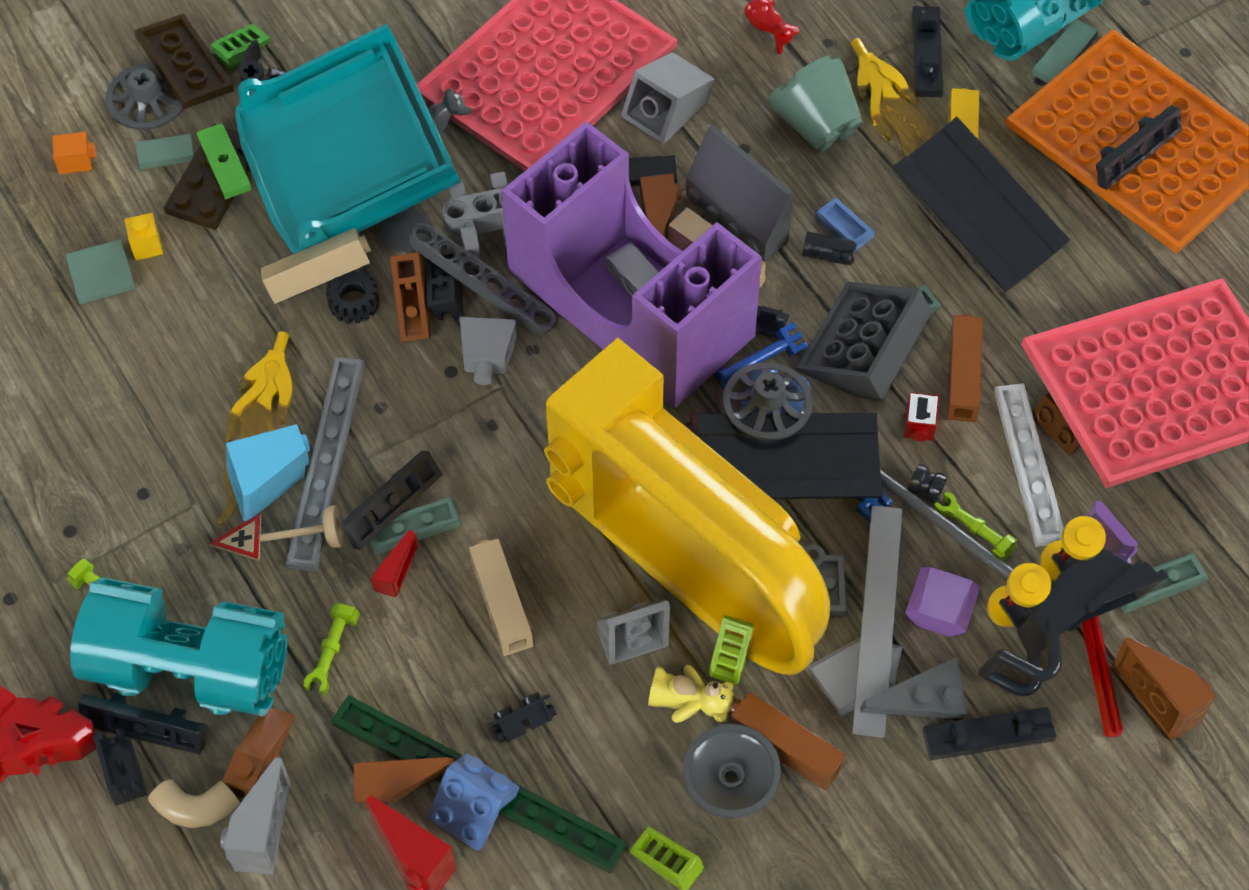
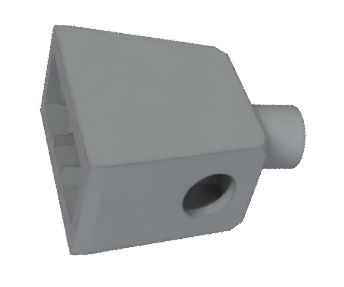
M460 317L464 369L466 372L475 373V383L488 385L492 381V374H504L507 371L517 339L516 320Z

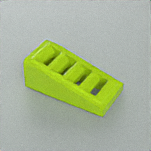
M724 614L710 665V677L735 685L739 683L745 669L755 624ZM730 630L744 635V638L728 633L727 631Z
M649 825L629 850L630 854L680 890H688L704 869L699 856ZM656 840L658 843L649 854H646L645 851ZM665 848H667L668 850L663 855V857L659 861H657L656 859L658 858V856L662 853V851ZM675 856L679 857L674 865L668 868Z

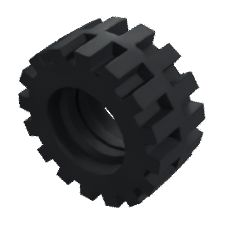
M355 269L334 278L333 281L329 280L328 288H326L327 301L332 315H336L337 320L342 321L345 319V323L351 324V320H355V324L360 323V319L367 321L369 314L373 316L376 313L380 299L377 283L373 280L372 275L369 273L366 275L365 271L361 269L358 273ZM350 291L364 293L360 300L354 302H347L341 299L343 295Z

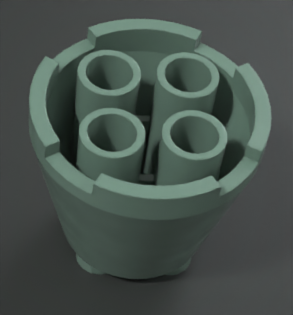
M829 55L824 56L794 73L795 77L785 84L786 87L784 89L782 86H778L768 98L772 109L811 146L817 149L820 154L831 149L834 146L832 142L841 139L842 142L850 139L856 134L854 129L863 123L847 72L838 55L833 57L832 60Z

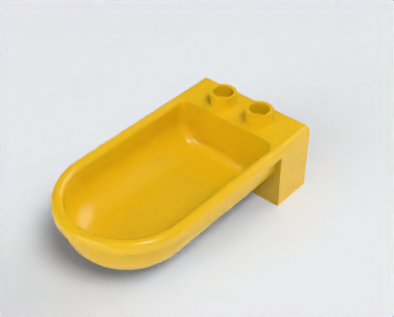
M616 338L557 389L546 401L548 446L544 448V452L550 462V476L546 479L550 491L561 503L574 508L717 634H719L724 614L755 624L748 651V659L778 674L794 675L802 672L813 661L814 646L826 631L830 617V601L821 573L811 557L798 543L800 533L795 522L777 502L663 408L664 375L622 340ZM730 630L727 631L728 633L744 638V635Z

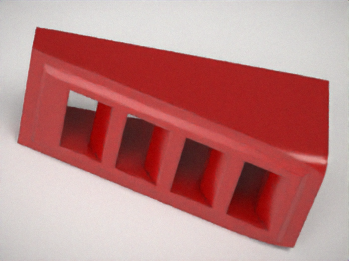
M408 530L372 575L371 583L375 592L394 598L398 596L418 549L415 531Z

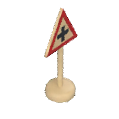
M336 505L327 506L323 511V525L261 534V513L210 542L209 546L259 561L260 542L324 532L328 545L332 548H340L343 546V531L339 526L341 517Z

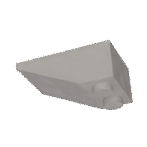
M668 600L651 603L641 602L629 610L619 613L616 611L609 612L602 616L601 619H597V633L609 665L669 646L670 605Z
M274 758L231 815L228 828H223L221 848H224L226 859H229L234 871L273 875L290 787V780L282 758Z

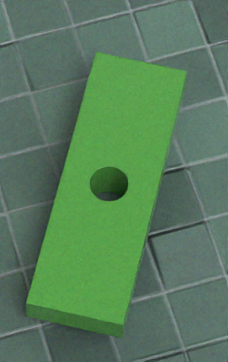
M223 123L196 132L224 198L228 199L251 191L250 182Z

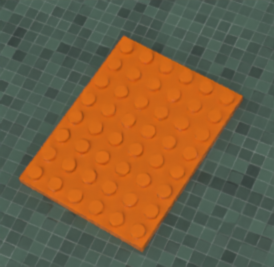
M1114 29L1110 30L1006 119L1005 125L1175 254L1184 249L1249 189V126ZM1171 105L1180 108L1182 131L1109 189L1105 190L1098 186L1096 163L1101 160L1100 151L1106 146L1117 148L1139 131L1138 121L1146 116L1154 119Z

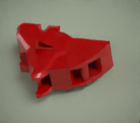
M0 686V784L9 775L28 774L31 772L36 776L40 774L39 767L49 763L52 767L56 762L81 760L96 749L93 735L96 734L92 721L74 709L60 714L59 712L64 704L51 695L40 702L34 698L16 697L13 693Z

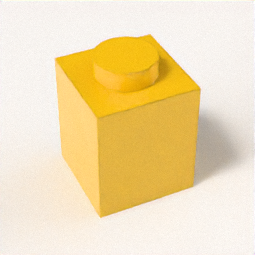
M153 213L124 219L135 261L163 255Z

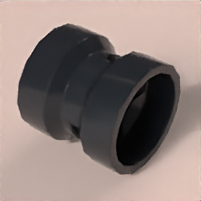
M920 463L912 475L908 490L914 494L922 491L927 500L936 503L944 489L948 476L941 472H932L930 474L929 467Z

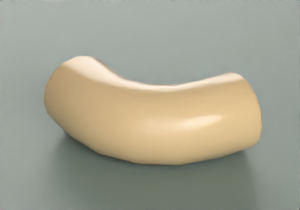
M168 779L159 784L148 798V802L171 823L192 829L211 826L229 816L240 805L236 796L222 781L216 783L203 794L190 795L185 793L173 779Z

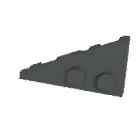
M951 658L864 700L860 706L861 713L962 719L967 714L958 658Z

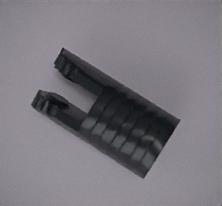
M807 231L802 256L851 265L854 263L853 252L856 250L857 244L853 240Z

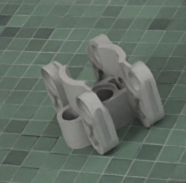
M504 172L490 174V191L466 195L463 180H460L461 183L449 188L450 200L443 207L446 230L450 234L460 235L461 245L465 251H469L479 259L480 251L477 234L502 229L504 247H506L501 190L508 186ZM466 266V269L473 268L471 266Z

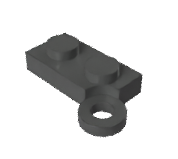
M810 544L805 546L803 549L807 554L813 552L818 555V559L813 560L821 573L828 591L830 616H845L844 555H825L824 550L818 545Z

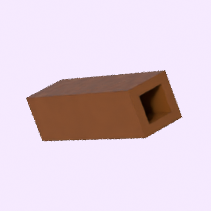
M969 314L954 315L950 330L947 420L977 421L981 395L983 317H974Z
M749 692L743 701L737 699L730 709V724L747 726L760 732L775 748L779 761L827 791L844 767L845 753Z

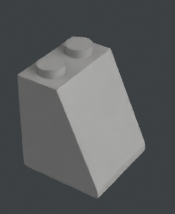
M671 52L635 70L621 117L664 144L708 101L715 79Z

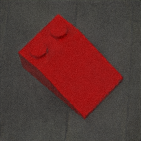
M369 795L366 802L372 822L406 884H408L406 886L407 889L441 890L456 870L452 847L380 800Z

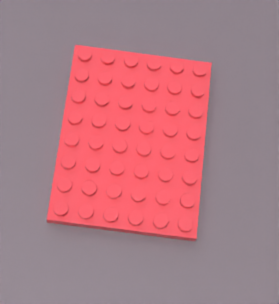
M511 0L423 78L417 86L425 103L430 107L443 101L444 92L447 89L451 88L453 91L458 92L464 98L465 106L472 109V113L463 116L451 115L449 120L525 172L585 121L594 126L628 93L635 70L671 53L677 47V39L617 0Z
M1223 278L1025 337L1021 343L1105 488L1249 442V317Z

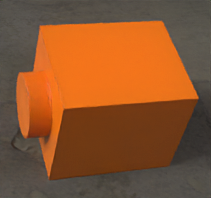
M86 132L52 136L53 158L59 174L93 170L92 159H96V148L94 142H89Z

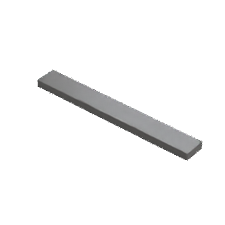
M335 357L294 529L323 525V511L327 506L333 505L365 367L364 360ZM324 532L292 537L286 561L287 568L317 572L325 541Z
M873 505L871 508L852 734L881 738L885 736L887 714L861 713L860 706L864 700L889 689L903 510L900 508Z

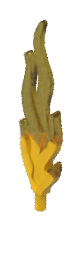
M856 38L851 42V46L858 56L857 64L859 71L856 83L858 97L861 101H865L866 91L869 88L871 94L870 116L873 124L888 142L891 141L892 134L884 120L891 125L900 140L904 157L909 156L918 149L915 134L920 137L922 144L932 138L929 124L923 115L911 106L916 104L917 97L911 92L906 80L898 70L877 58L872 52L868 53L860 38ZM893 88H895L899 92L903 99L894 91Z
M278 332L273 350H269L265 357L251 367L238 385L239 393L243 394L246 390L248 391L235 403L229 413L225 436L226 443L233 441L236 425L239 421H241L239 439L273 431L272 402L277 395L279 396L277 408L279 422L281 425L286 423L287 409L293 396L292 380L285 362L286 357L284 353L289 339L288 333ZM226 464L224 466V482L227 492V504L217 520L218 526L227 522L238 507L226 471Z

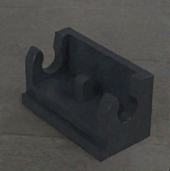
M453 254L442 255L447 259L454 258ZM425 258L428 309H432L434 315L439 320H443V312L445 311L451 312L455 319L464 317L462 282Z
M116 729V736L113 738H106V735L103 733L93 735L108 793L114 804L117 806L146 796L147 792L131 737H127L122 729Z

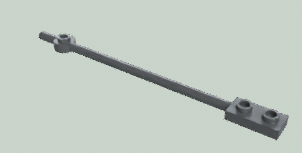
M880 469L882 486L1008 579V576L1014 570L1012 567Z

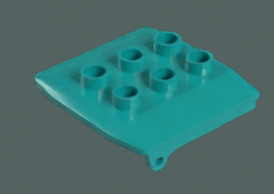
M388 24L382 25L276 78L259 81L255 78L246 79L238 86L240 103L236 107L235 116L241 148L271 222L293 254L353 228H356L357 232L365 230L461 183L449 153Z

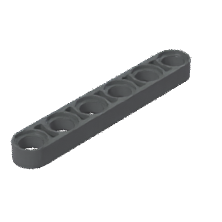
M418 223L414 226L409 236V243L417 252L537 335H545L550 332L556 317L549 307L472 253L465 251L462 246L432 225ZM424 233L430 238V241L422 242L417 238L416 234ZM440 250H449L454 258H444L440 254ZM463 267H473L477 271V275L467 274ZM487 283H496L500 286L501 291H491ZM511 299L522 301L525 308L519 309L514 307ZM534 316L545 317L548 325L538 324Z

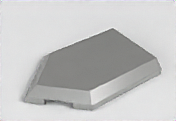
M860 637L807 667V670L841 718L854 711ZM892 644L889 688L895 686L903 646Z

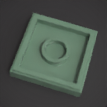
M121 239L65 254L80 305L136 289Z

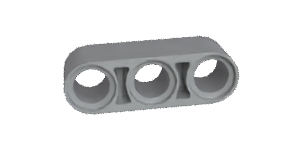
M627 243L604 258L605 265L610 274L631 297L659 273L632 243Z

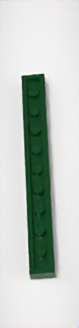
M350 695L346 697L331 720L334 727L396 760L444 757L458 760L463 756ZM444 774L434 780L441 783ZM518 785L520 788L516 797L499 810L498 814L609 874L612 873L627 847V842Z

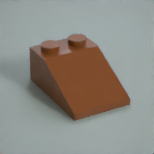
M1130 637L1123 641L1112 665L1171 741L1201 723L1216 697L1213 694L1211 685L1205 679H1201L1194 670Z

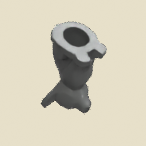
M451 88L444 92L442 102L434 104L428 109L439 134L444 131L451 115L463 116L472 113V109L465 106L464 98Z

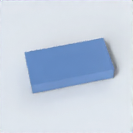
M836 197L815 212V219L835 237L855 241L857 246L854 252L874 238L875 232Z

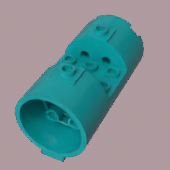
M970 0L967 4L968 6L963 10L971 32L977 34L981 41L986 39L995 48L993 53L997 57L1007 61H1014L1059 32L1061 28L1106 0Z
M104 577L90 583L89 593L79 610L71 641L70 662L75 678L108 685V688L116 689L119 694L124 696H136L149 687V683L155 673L166 670L174 672L173 676L177 678L191 679L195 676L194 691L196 700L200 707L209 708L211 713L225 715L231 711H238L258 716H265L274 703V698L269 696L274 692L276 685H280L285 666L287 635L281 634V630H284L285 627L283 622L285 613L222 601L213 607L212 617L205 628L167 620L166 605L161 598L162 589Z

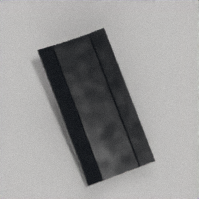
M955 117L936 135L893 166V169L1005 293L1070 241L1063 231L958 117Z
M786 413L780 414L786 429L797 422V420L789 417ZM811 413L805 426L797 433L787 438L771 441L759 440L740 432L732 425L726 414H697V437L772 499L883 498L877 413ZM750 414L740 421L753 429L758 414ZM766 414L761 432H777L771 414Z

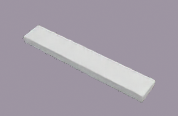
M1020 383L997 386L994 389V395L1035 547L1047 546L1054 541L1061 540L1064 526L1025 385Z

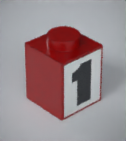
M909 392L904 438H911L919 442L933 441L937 427L938 395Z

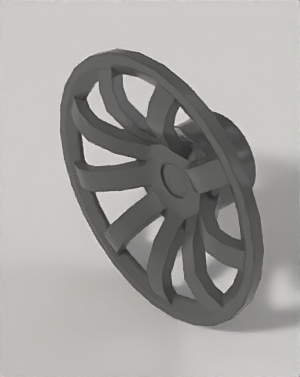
M153 63L135 65L124 70L108 86L106 92L107 109L110 115L123 126L140 130L154 129L171 122L183 110L178 100H173L163 93H172L168 85L161 84L164 82V79L160 74L155 77V74L149 70H157ZM118 83L128 89L123 94H113ZM129 99L127 105L117 112L113 102H123ZM158 99L162 103L174 107V109L165 116L156 100ZM136 103H138L136 122L124 118L130 114ZM146 104H150L158 120L144 122Z
M760 362L741 368L728 380L723 393V408L732 425L747 436L759 440H780L797 433L807 423L813 407V397L806 381L791 368L771 362ZM762 369V374L758 376L755 382L746 375L749 372ZM770 369L783 372L787 375L783 379L780 375L770 372ZM794 379L800 385L803 392L790 393L785 388ZM738 380L751 389L745 393L732 392V388ZM730 400L737 402L751 400L741 411L733 412ZM805 400L804 412L800 413L794 410L787 401L797 402ZM758 408L759 413L753 429L740 421ZM780 408L789 417L797 420L794 425L787 429L782 423ZM767 412H771L777 432H761Z

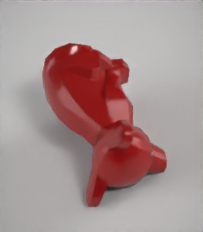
M774 0L750 1L744 9L746 18L757 29L773 34L777 53L782 54L783 45L790 43L794 35L799 33L798 27L783 22L781 14L773 8L775 5Z

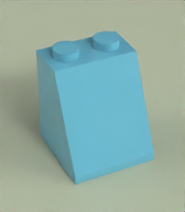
M297 424L226 443V471L243 522L259 514L305 477V466L309 465L307 452L310 451V446L306 434H300Z

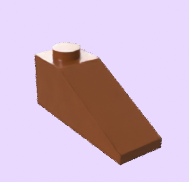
M673 173L640 177V198L643 213L658 232L667 239L669 224L675 219L677 214V201H682L680 184H675Z
M418 252L390 257L401 343L430 339V309L427 307L426 257Z
M270 708L265 716H258L236 748L223 777V782L235 796L245 798L274 758H278L294 721V714Z
M444 757L353 763L354 803L365 804V810H369L366 802L369 795L383 803H395L443 775L447 767L454 763L456 759Z

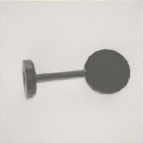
M410 207L381 221L379 236L383 244L392 250L399 252L414 250L409 243V236L414 226L418 223H429L420 211ZM424 233L416 234L417 238L422 242H425L428 237Z

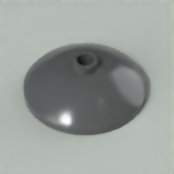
M723 724L704 731L691 743L683 762V779L690 797L706 812L722 818H743L759 812L773 799L780 783L781 766L775 748L760 732L743 725ZM728 775H733L737 780L730 783L725 778Z

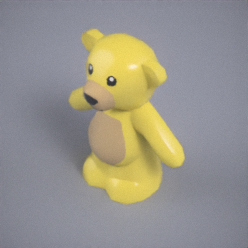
M690 665L684 666V675L677 676L665 672L663 667L656 666L648 706L678 709L671 718L675 723L685 721L700 709L708 716L715 718L719 723L727 720V715L734 704L732 683L725 682L720 684L713 681L704 686L699 674Z

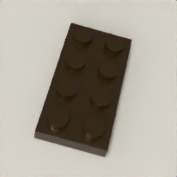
M184 13L135 30V38L183 109L233 92V83Z
M225 128L247 176L250 172V167L241 148L238 131ZM201 145L163 208L167 215L216 230L234 197L224 198Z

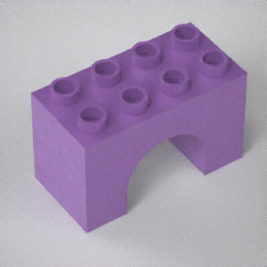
M587 121L501 190L508 272L603 350L616 338L627 344L664 375L663 399L674 408L680 405L755 337L762 257L717 222L684 251L670 243L650 223L634 197L629 181V154ZM627 243H632L659 272L633 294L632 297L610 274L604 261L606 256Z

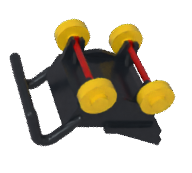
M1079 516L1072 519L1064 527L1061 540L1048 544L1041 552L1039 565L1024 563L1017 566L1008 576L1006 585L997 588L990 595L987 601L989 617L1001 627L1010 628L1015 626L1017 628L1018 636L1027 652V660L1005 649H1000L979 669L980 677L1018 696L1034 694L1039 689L1042 681L1050 680L1060 672L1062 656L1059 636L1065 630L1073 631L1084 621L1144 598L1169 576L1162 569L1156 572L1147 561L1141 563L1138 560L1134 565H1131L1111 551L1104 550L1103 547L1106 542L1105 530L1096 519L1088 516ZM1047 647L1049 663L1045 668H1041L1039 653ZM1005 664L1029 676V681L1022 684L996 670Z

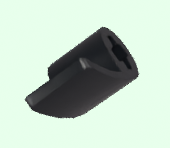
M253 40L242 57L239 68L241 82L252 78L261 81V78L265 77L262 65L257 62L261 58L258 40Z

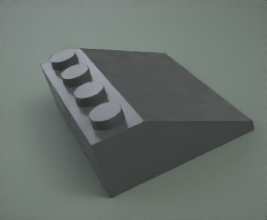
M711 125L705 134L687 175L686 195L693 204H698L705 210L711 220L720 223L730 233L762 257V261L765 262L788 243L793 192L714 125Z
M847 281L797 365L798 372L853 396L882 401L932 313L921 290Z

